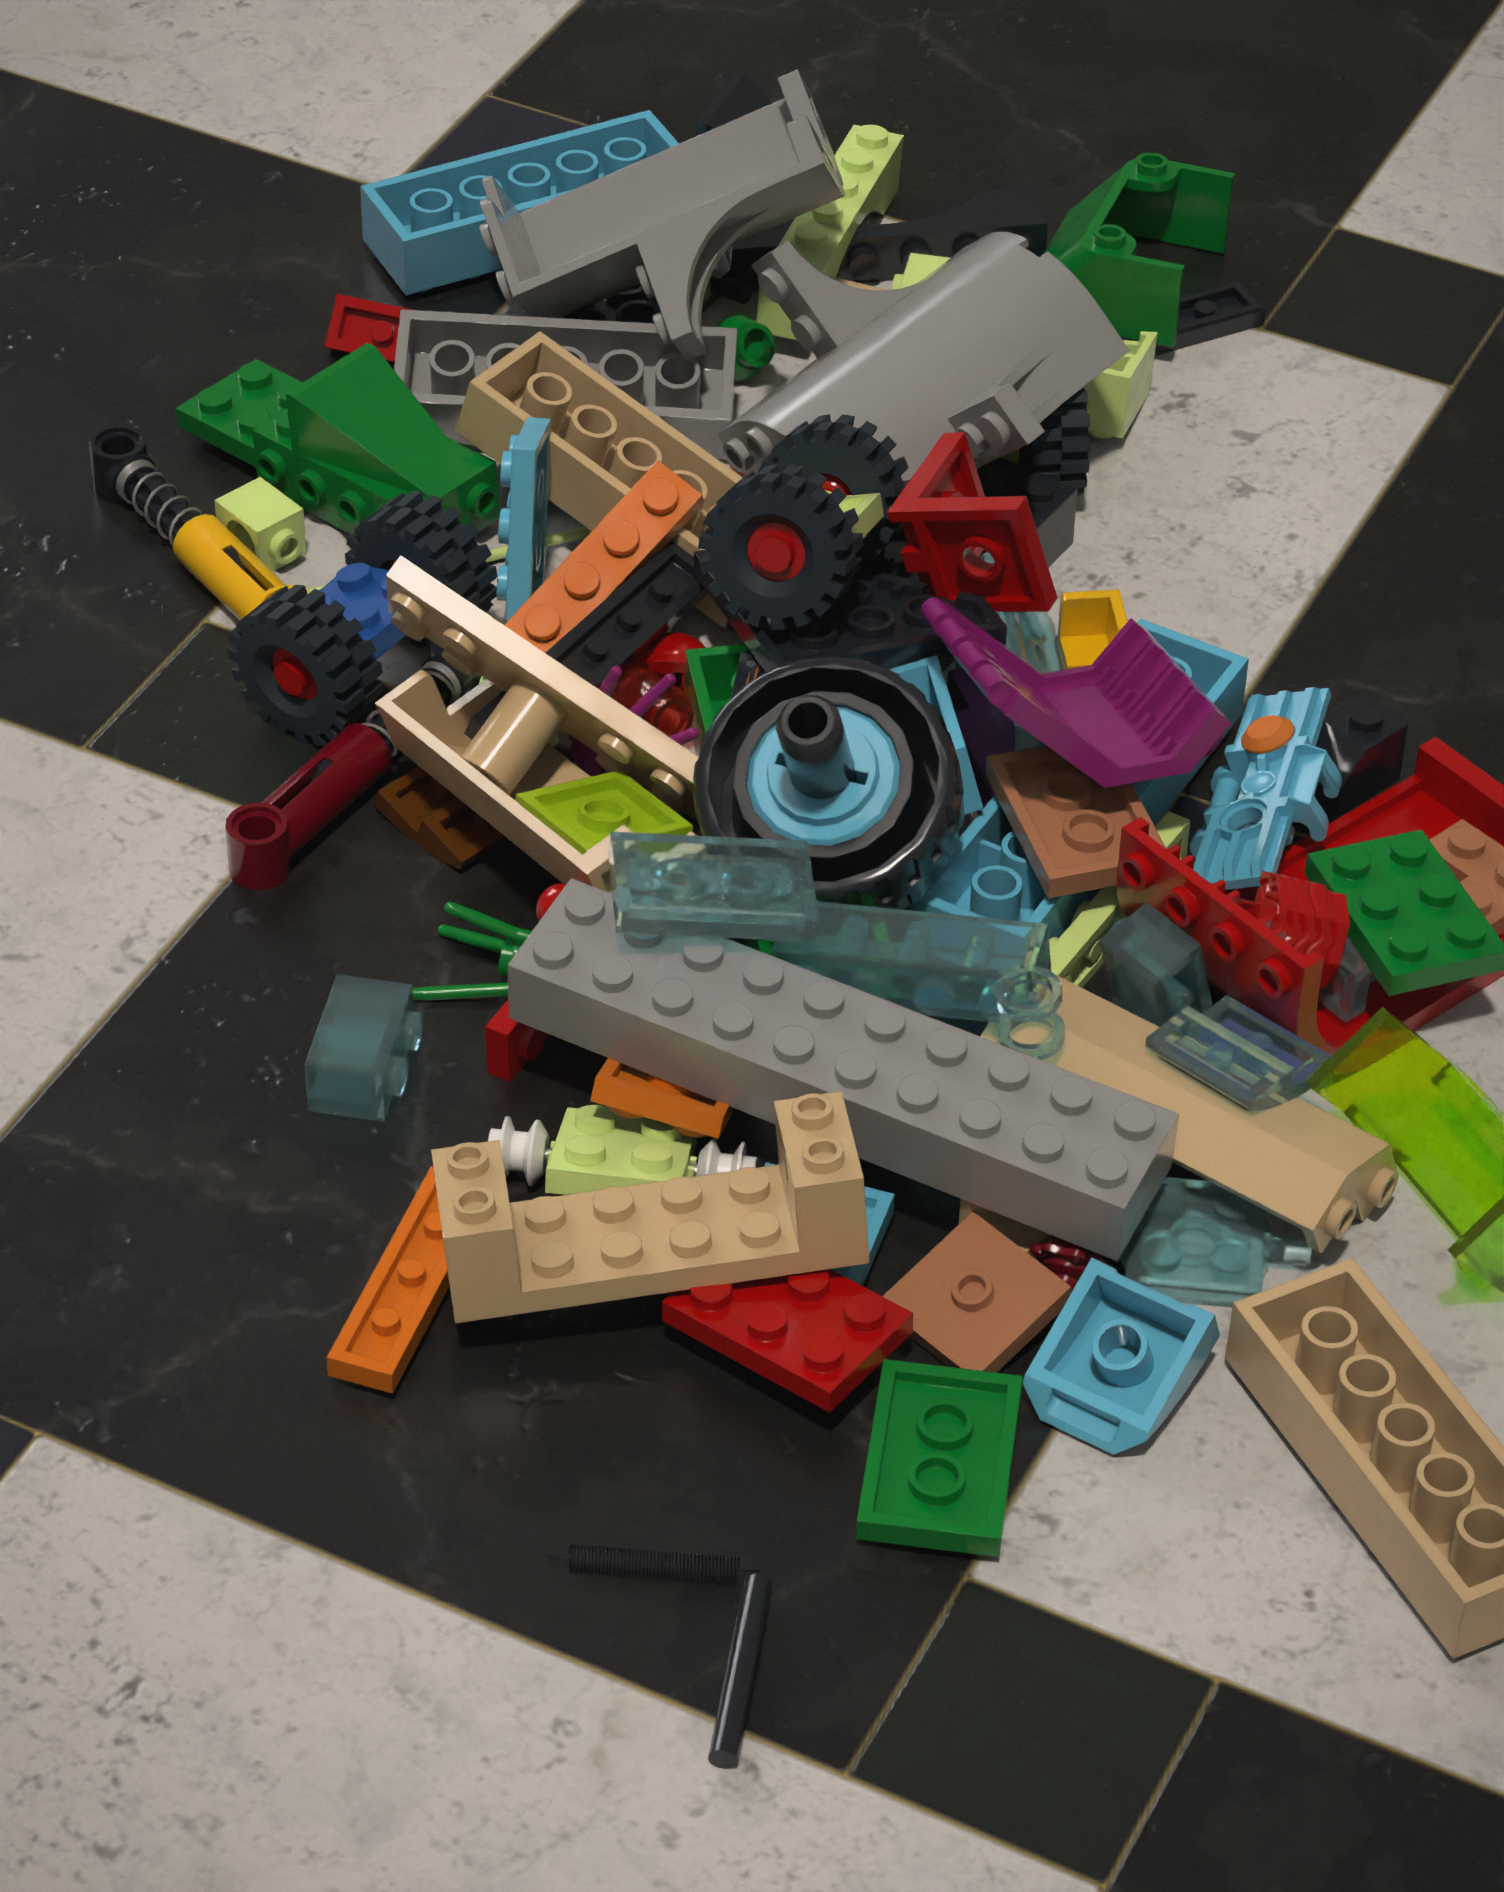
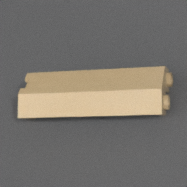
M420 670L375 702L391 740L397 749L560 882L567 884L572 878L678 920L723 887L706 842L692 831L655 859L648 860L639 837L625 825H622L582 855L517 803L515 798L518 793L591 777L548 743L510 796L460 757L472 741L464 734L470 719L502 691L500 687L490 680H484L446 708L433 677L426 671Z
M1052 972L1038 979L1035 989L1036 993L1028 997L1017 991L1005 998L980 1036L1178 1113L1179 1120L1173 1163L1302 1229L1308 1247L1319 1253L1325 1250L1332 1237L1339 1240L1344 1236L1354 1217L1364 1222L1374 1206L1378 1208L1385 1206L1398 1183L1399 1174L1396 1172L1397 1167L1389 1143ZM1175 1050L1266 1105L1247 1107L1157 1052Z

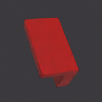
M337 294L324 347L330 351L350 354L364 344L369 343L378 349L388 363L395 364L400 310L413 309Z

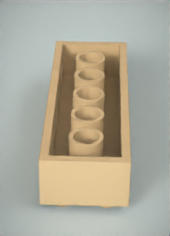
M541 331L469 382L455 430L501 464L503 451H509L511 435H519L527 417L551 419L548 500L591 531L657 460L703 495L704 505L668 542V544L671 541L675 542L693 557L694 551L705 550L698 549L699 536L708 528V526L703 524L708 512L717 505L716 502L743 478ZM709 593L694 606L724 629L730 625V622Z
M1353 1258L1233 1302L1225 1359L1451 1657L1455 1659L1503 1639L1504 1446Z

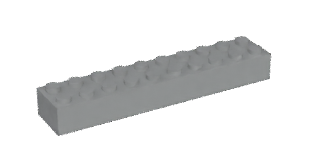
M572 878L508 964L509 1018L712 1100L719 1101L775 1125L774 1101L797 1098L812 1093L825 1094L842 1091L860 1159L1115 1261L1119 1260L1172 1166L1179 1114Z

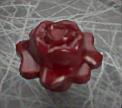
M1050 1235L1047 1243L1031 1244L1029 1252L1036 1259L1043 1261L1042 1264L1070 1285L1072 1291L1091 1258L1111 1266L1098 1253Z

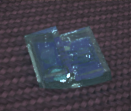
M1228 995L1202 1014L1187 1006L1147 1036L1145 1048L1250 1111L1277 1107L1309 1091L1329 1076L1332 1059L1331 1055Z

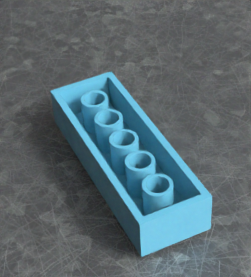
M650 110L365 184L360 186L363 240L405 295L428 292L435 287L464 279H476L483 274L503 269L498 254L492 256L488 251L479 225L487 222L480 205V201L487 198L482 179L492 175L517 210L523 212L679 143Z

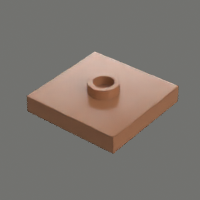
M973 1211L882 1297L913 1312V1333L910 1337L947 1367L997 1373L1061 1312L1072 1293L1070 1285Z

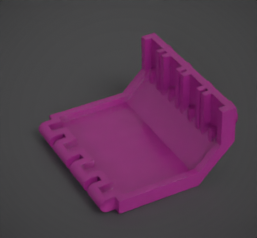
M930 598L921 606L922 617L993 705L999 708L1005 716L1104 788L1189 773L1202 758L1208 757L1216 750L1222 740L1223 733L1232 724L1150 632L1132 618L1129 619L1092 665L1042 674L948 603H944L938 598Z

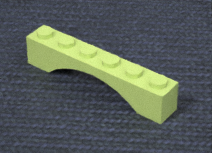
M854 124L834 155L846 196L796 217L778 246L788 240L809 264L832 279L836 277L848 245L863 219L870 212L884 215L898 192L904 135L888 132L885 128L878 125L859 126ZM759 286L756 321L765 325L772 335L797 340L791 330L790 319L780 305L771 301Z

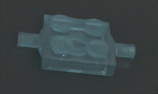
M1165 1177L1121 1254L1120 1260L1125 1270V1277L1181 1303L1232 1308L1233 1302L1262 1292L1263 1278L1268 1271L1269 1264L1310 1268L1312 1248L1308 1247L1306 1240L1271 1237V1229L1265 1218L1266 1210L1210 1181Z

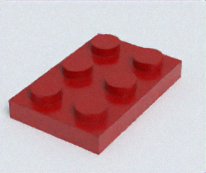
M831 1269L730 1284L691 1287L689 1290L672 1292L662 1301L663 1322L829 1413L913 1333V1312Z

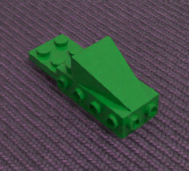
M369 343L364 344L304 382L255 359L213 386L202 390L198 395L176 408L179 428L256 467L258 478H263L302 507L303 510L349 534L354 533V529L396 495L404 492L405 496H407L411 491L422 492L424 500L430 495L442 499V509L446 511L451 506L455 507L462 513L459 521L465 527L472 523L478 532H481L500 518L496 461L446 437L378 349Z

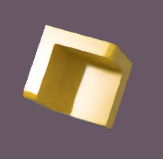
M1119 589L1065 592L1061 595L1056 648L1062 670L1092 665L1128 622Z

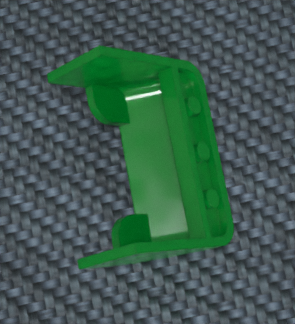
M1157 153L1140 154L1136 159L1127 162L1069 210L1043 254L1048 251L1075 275L1097 302L1120 337L1139 341L1140 331L1158 332L1156 344L1174 347L1177 337L1185 265L1135 256L1136 240L1132 236L1224 253L1227 245L1235 173L1169 161L1166 157Z

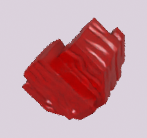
M1262 871L1259 881L1261 886L1257 890L1255 901L1239 898V906L1257 920L1266 915L1272 917L1271 930L1273 931L1281 925L1285 927V941L1304 956L1316 951L1324 957L1320 988H1325L1340 966L1350 921L1346 895L1328 891L1325 885Z

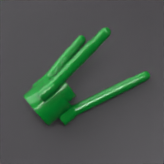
M447 902L444 910L448 914L504 937L505 940L445 924L438 927V934L464 944L500 953L498 975L508 977L509 962L532 931L517 928L455 902ZM508 982L403 988L398 992V998L402 1001H432L508 997Z

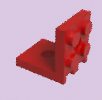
M965 432L943 433L887 511L890 522H901L907 539V544L900 552L907 573H918L920 582L927 583V594L956 601V596L960 592L984 597L996 612H1049L1058 597L1027 497H985ZM984 549L992 555L995 563H988L979 559Z

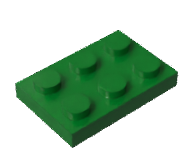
M1422 829L1307 853L1304 873L1309 881L1325 885L1328 891L1346 895L1350 921L1347 936L1388 996L1504 971L1503 941Z
M885 1359L882 1365L858 1510L856 1539L1000 1557L1023 1376Z

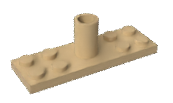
M400 556L386 575L388 612L393 615L391 622L408 637L421 641L425 636L444 649L442 652L443 658L458 671L468 676H472L476 671L507 692L460 757L510 796L557 729L560 728L596 752L598 755L595 757V760L607 772L623 771L649 788L648 791L676 813H679L681 810L690 817H695L693 773L695 762L699 758L697 755L404 557Z

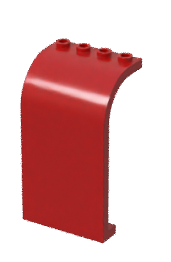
M1434 737L1418 747L1414 775L1329 823L1327 834L1323 841H1314L1308 835L1284 849L1276 874L1309 881L1304 873L1307 853L1421 829L1430 840L1462 819L1504 846V785L1440 739ZM1142 817L1130 822L1121 829L1116 888L1120 908L1128 920L1303 1059L1317 1068L1337 1070L1366 1061L1504 976V971L1388 996L1347 936L1339 968L1325 988H1320L1324 957L1316 951L1304 956L1285 941V927L1281 925L1272 931V917L1266 915L1257 920L1239 906V898L1255 901L1256 893L1260 886L1225 890L1226 882L1222 879L1214 884L1209 883L1193 870L1194 857L1188 855L1180 860L1181 847L1176 844L1169 849H1165L1149 836L1150 823ZM1503 933V934H1501L1499 937H1500V939H1501V940L1503 941V943H1504V933Z

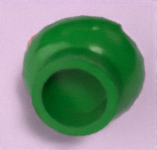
M744 314L730 315L715 325V327L737 328L735 381H748L758 376L761 370L772 360L775 353V340L771 331L765 325L758 323L750 317H746Z

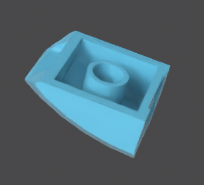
M1091 1258L1023 1379V1385L1039 1419L1113 1455L1146 1442L1177 1405L1220 1337L1215 1314L1191 1303L1189 1305L1183 1304L1120 1275L1115 1268Z

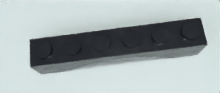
M1035 187L983 191L966 203L929 217L891 224L859 225L848 245L836 277L857 283L892 281L895 274H904L910 253L951 258L966 246L992 232H1009L1027 238L1029 246L1026 249L1041 257L1047 245L1048 221ZM795 218L730 245L725 251V255L731 267V276L751 284L753 292H759L758 274L751 265L779 245Z

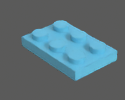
M527 417L519 435H511L509 451H503L500 483L502 487H510L507 508H502L500 512L498 539L499 544H508L505 565H500L498 569L496 595L497 600L506 601V621L545 582L551 419Z

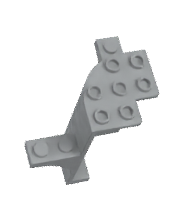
M798 69L778 77L784 99L523 212L517 210L492 175L482 179L487 198L481 200L480 205L487 222L479 225L488 251L492 256L498 254L503 270L496 272V278L506 301L509 304L515 303L520 316L562 318L641 284L649 299L656 296L661 312L653 315V319L664 345L667 347L674 344L686 361L707 353L701 326L703 298L711 274L728 247L846 196L842 187L844 185L825 129L812 95Z
M992 232L963 248L918 283L894 290L860 289L836 281L809 264L787 240L751 266L758 274V283L763 293L771 301L778 303L790 319L791 330L797 341L804 348L811 350L817 359L718 432L717 435L724 444L723 452L728 462L737 471L745 473V475L752 471L757 475L763 460L772 453L771 450L797 426L805 421L810 424L818 416L830 414L831 422H835L844 414L855 416L853 427L860 428L866 421L877 426L878 428L872 437L881 443L889 435L897 444L889 454L893 460L902 456L905 457L909 468L902 474V481L912 478L943 433L965 432L976 469L993 460L1028 445L1045 432L1040 423L1130 350L1097 302L1075 275L1048 251L1041 257H1038L1027 250L1026 247L1029 246L1027 238L1009 232Z

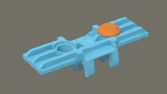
M1309 687L1305 691L1300 692L1278 691V694L1268 696L1255 694L1251 695L1248 699L1235 742L1232 745H1226L1224 751L1228 765L1221 766L1214 771L1210 783L1213 796L1209 807L1205 808L1203 826L1193 834L1190 843V852L1196 858L1193 870L1209 883L1214 884L1222 879L1226 882L1225 890L1261 886L1259 881L1262 871L1277 872L1285 845L1291 844L1295 833V828L1292 825L1293 822L1306 825L1310 830V837L1314 841L1320 842L1325 839L1329 821L1325 811L1314 796L1318 782L1321 783L1325 796L1329 798L1338 796L1342 784L1341 774L1327 751L1315 747L1331 698L1329 688Z

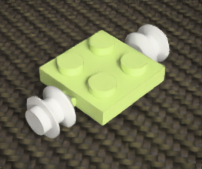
M586 1105L580 1108L567 1107L556 1141H551L550 1148L549 1135L540 1120H535L530 1130L523 1132L515 1131L511 1117L506 1116L502 1129L491 1128L488 1141L500 1140L506 1178L510 1171L524 1172L528 1186H534L546 1171L545 1193L562 1195L596 1191L613 1186L624 1187L666 1181L676 1177H694L736 1171L745 1167H758V1157L746 1156V1142H741L734 1154H725L720 1152L716 1139H711L700 1151L697 1164V1157L694 1156L697 1147V1137L683 1135L677 1132L672 1125L646 1117L631 1119L619 1116L608 1107L602 1105Z

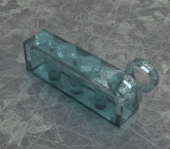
M790 899L771 950L772 956L923 1015L999 1023V1044L1039 1060L1051 1057L1062 1048L1065 1042V1025L1062 1017L1056 1012L1062 1003V985L1057 975L1051 971L1048 924ZM1047 988H1048L1051 993H1050V995L1044 1000V996H1045L1046 990H1047ZM1027 1022H1040L1048 1025L1054 1031L1050 1038L1038 1044H1022L1013 1040L1009 1035L1015 1027Z

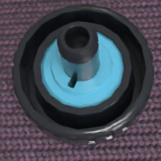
M822 656L820 658L801 659L773 668L761 674L750 683L745 684L720 708L699 746L700 754L695 762L693 773L695 787L693 800L702 838L707 844L716 869L722 879L730 884L734 894L746 905L748 901L752 902L757 911L764 913V916L772 921H779L794 929L796 925H806L811 930L820 931V933H837L838 926H846V930L853 931L868 928L872 921L880 919L887 921L898 915L899 912L908 906L914 905L925 895V892L931 885L939 880L946 869L949 858L954 855L959 842L958 831L962 827L964 819V790L960 764L951 735L947 731L944 720L936 707L927 702L925 694L915 685L906 682L899 674L886 667H879L871 664L869 661L856 658Z

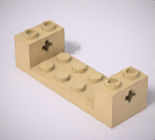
M842 1091L825 1094L812 1093L797 1098L774 1101L778 1165L757 1168L745 1167L736 1171L694 1177H676L666 1181L624 1187L613 1186L596 1191L554 1197L542 1196L533 1200L512 1203L509 1202L500 1140L481 1143L467 1142L453 1147L432 1149L431 1153L455 1323L689 1290L691 1287L730 1284L870 1263L864 1177Z

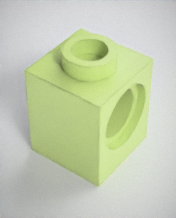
M259 477L214 500L216 518L271 571L274 572L306 555L303 508L263 478Z

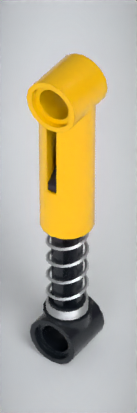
M113 424L102 427L90 437L89 449L93 488L97 497L113 504H132L137 513L145 516L147 523L157 528L159 534L164 539L170 541L175 558L239 620L280 588L287 586L291 589L294 586L286 585L215 516L202 515L201 510L197 507H190L189 499L186 496L178 495L176 486L166 483L165 476L157 471L154 461L148 457L146 437L141 430L126 424Z

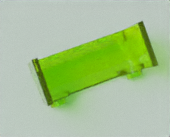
M1382 1007L1309 1077L1306 1083L1312 1090L1341 1110L1353 1123V1126L1391 1145L1397 1166L1458 1236L1459 1239L1448 1249L1452 1256L1458 1260V1267L1483 1292L1488 1291L1494 1286L1504 1293V1113L1459 1066Z

